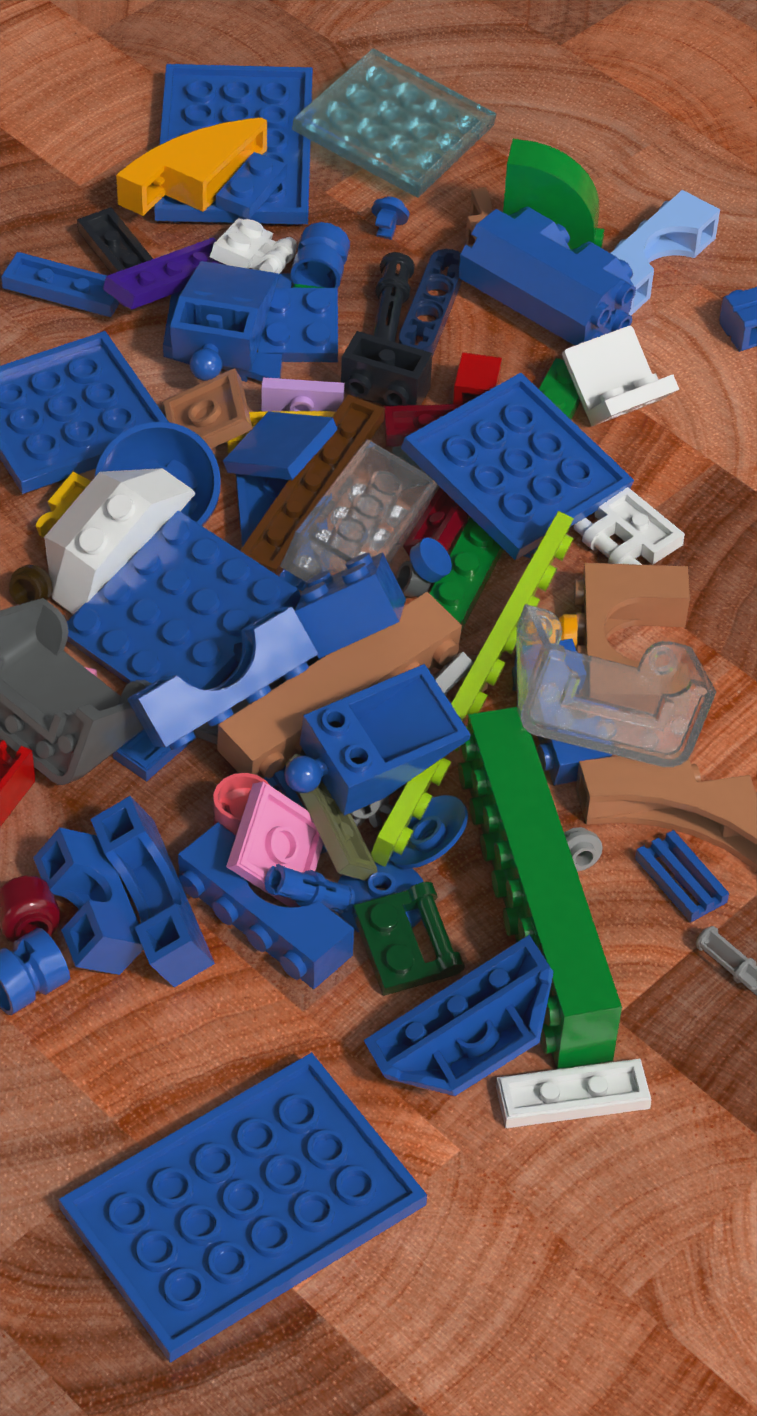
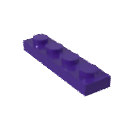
M210 238L106 276L103 290L117 299L121 305L131 310L180 292L185 288L201 261L223 264L210 258L213 245L217 240Z

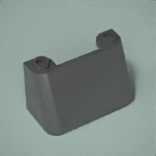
M44 598L0 610V739L4 740L16 752L21 745L31 749L34 767L52 782L58 785H66L84 777L144 730L127 698L152 683L146 680H135L125 686L121 696L64 651L69 633L67 621L56 607Z

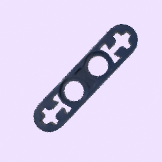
M441 249L434 252L430 257L400 331V344L431 352L433 357L463 281L459 278L461 254L459 251ZM446 267H449L447 271V276L441 274V271H444ZM436 289L445 291L447 294L433 296L428 291ZM421 315H431L434 316L436 320L426 322L419 320L417 317ZM417 336L423 337L422 341L415 345Z

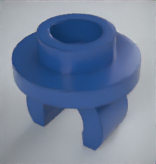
M387 196L377 199L371 208L372 213L377 217L375 226L379 227L377 237L392 240L396 225L407 223L410 216L404 203L395 197Z

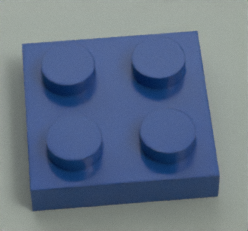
M276 287L258 346V353L282 354V362H338V288Z

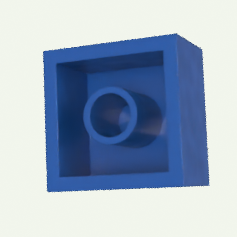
M383 552L373 557L369 553L361 554L345 564L347 569L335 575L325 571L306 582L307 587L301 593L295 612L317 650L318 658H322L400 622L406 598Z

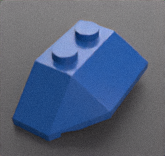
M528 935L364 1039V1042L386 1079L456 1096L540 1043L554 972L531 936Z

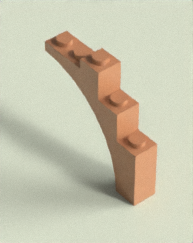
M685 747L579 761L576 792L586 824L622 822L659 826L686 833L725 849L757 871V792L750 775L701 781L697 764L690 763Z

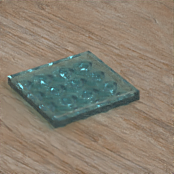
M373 48L294 117L292 130L419 198L494 126L497 113Z

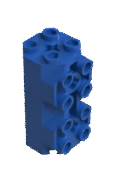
M524 207L511 215L503 213L498 209L492 211L477 223L471 235L477 237L472 248L465 244L460 254L459 278L575 346L630 326L632 323V316L629 315L632 299L636 293V287L630 280L633 276V271L629 264L592 242L583 243L580 247L571 250L568 246L570 236L567 230L562 225L555 224L554 221L530 207Z

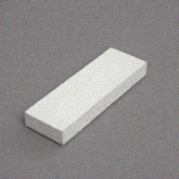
M641 1059L497 1077L496 1089L505 1128L650 1109L652 1100Z

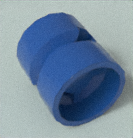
M319 222L313 223L304 229L298 244V252L295 255L291 268V279L294 284L323 288H338L340 286L344 264L347 261L350 250V240L340 227L331 223Z
M36 928L15 940L12 951L7 948L0 949V1008L7 1015L12 1016L34 1003L36 992L47 995L70 980V972L60 949L50 935L42 928Z

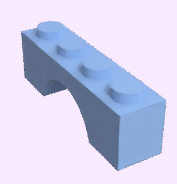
M681 190L670 201H665L658 212L649 220H643L632 235L626 240L622 239L616 245L611 254L629 264L633 271V276L630 280L636 287L629 315L635 313L651 297L654 268L650 265V262L657 258L672 255L695 258L716 239L720 214L719 208Z

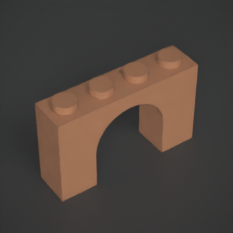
M584 564L583 580H575L574 606H582V612H576L578 624L577 638H583V645H577L576 651L585 679L581 691H578L576 702L577 705L585 706V718L599 716L601 724L691 727L696 702L694 665L634 661L618 653L607 640L616 631L630 626L685 627L690 601L688 566Z

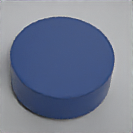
M424 538L410 550L411 564L416 573L424 580L435 583L450 573L452 569L450 556L443 545L435 539Z

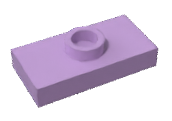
M265 377L262 380V411L336 412L344 401V383Z

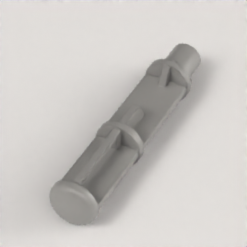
M710 926L705 928L697 937V949L707 952L733 975V980L737 983L742 982L757 995L756 961L753 958L748 959L718 933L716 927Z

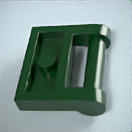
M421 882L406 891L353 906L352 914L383 996L452 977L462 972L465 968L460 953L453 950L435 903L438 896L432 882ZM418 909L436 955V960L424 962L406 915L407 911Z

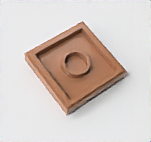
M235 368L162 402L164 415L170 423H175L192 430L211 449L253 430L242 380Z

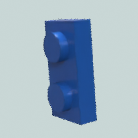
M253 152L216 194V207L246 219H251L286 178L287 164Z

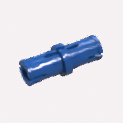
M276 864V867L272 866L268 870L265 877V889L268 893L293 899L299 906H306L320 901L331 911L343 914V911L347 913L351 910L355 901V892L352 886L327 880L321 873L313 870L303 873Z

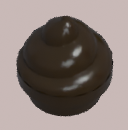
M28 564L21 566L12 574L9 583L10 595L18 605L41 598L48 601L53 591L49 574L36 565Z

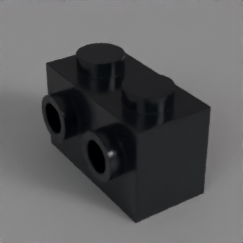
M356 331L342 355L341 383H344L345 394L386 406L422 405L431 388V352Z

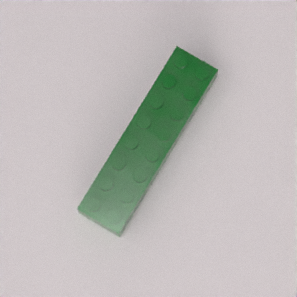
M518 706L468 714L467 729L471 736L468 741L461 745L465 761L458 764L459 780L462 789H469L472 798L469 799V810L473 824H480L483 832L480 835L483 858L485 861H492L494 871L491 874L492 886L496 898H503L506 906L503 909L505 929L508 936L515 935L517 942L530 935L554 972L540 1038L543 1052L545 1054H552L556 1070L611 1062L614 1059L622 1005L523 708Z

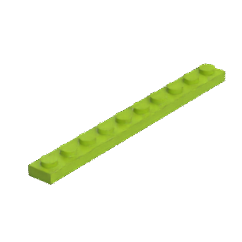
M560 511L557 512L451 703L463 723H465L468 714L480 713L488 697L487 694L482 692L485 684L488 683L494 686L506 663L500 660L502 653L506 651L512 654L523 633V630L517 628L519 622L522 619L529 623L540 602V599L534 596L539 588L546 592L557 570L556 567L551 565L553 560L557 558L563 561L574 538L567 535L574 518ZM461 746L456 748L454 751L458 752ZM443 757L407 782L377 836L371 851L374 862L385 867L393 852L402 855L414 830L407 826L412 817L419 820L422 819L433 797L427 793V790L431 783L440 786L451 765V761Z

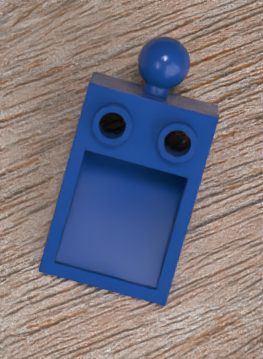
M201 261L179 296L170 324L173 358L190 360L192 374L202 381H208L218 376L222 366L252 370L278 282V273Z
M423 664L303 716L300 746L307 756H298L288 763L285 769V780L287 785L298 793L313 791L322 780L345 816L384 799L470 739L471 734L427 666Z

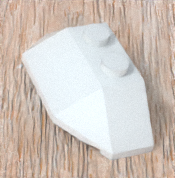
M163 468L99 472L44 536L49 576L53 587L52 599L74 615L85 603H88L178 510L181 511L196 494L193 489Z

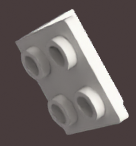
M627 326L594 338L562 352L563 359L592 427L658 402L679 390L674 375L659 380L656 373H651L632 326Z

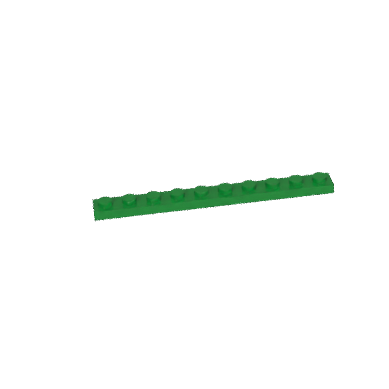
M555 358L539 390L572 420L581 400L565 361ZM471 517L450 554L452 563L450 573L438 582H435L429 593L462 625L461 632L504 551Z

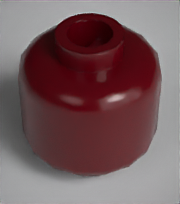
M24 875L15 877L0 887V930L8 941L14 943L15 940L36 928H42L50 936L57 930L60 923V909L54 894L50 891L45 880L37 876Z

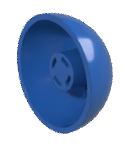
M158 421L136 425L113 439L98 461L95 477L99 472L163 468L196 493L180 512L201 526L207 523L218 503L221 477L213 451L198 434L175 423Z

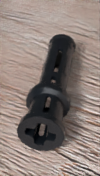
M392 252L383 256L380 262L382 277L378 280L375 287L379 303L372 335L395 342L402 304L410 297L411 287L408 281L413 276L415 270L413 260L406 254ZM397 264H400L399 273H395Z

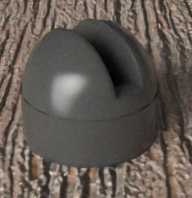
M405 561L396 574V580L404 596L419 597L430 589L431 582L421 578L414 570L410 561Z

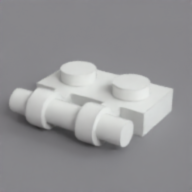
M238 218L214 243L210 258L229 266L252 268L254 270L278 273L279 275L285 268V265L296 255L297 242L291 237L280 239L277 242L271 240L273 233L263 229L260 223L250 219L243 220Z
M628 487L598 507V510L595 512V517L598 519L597 522L593 524L587 518H584L574 525V530L583 536L582 542L590 549H598L608 557V564L642 565L636 560L641 555L653 565L683 546L685 533ZM616 534L625 542L618 545L610 536Z

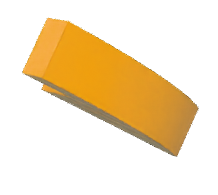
M260 117L221 123L181 135L151 149L135 159L116 175L118 205L144 216L166 195L204 212L216 200V194L253 152L263 155L267 151V120Z

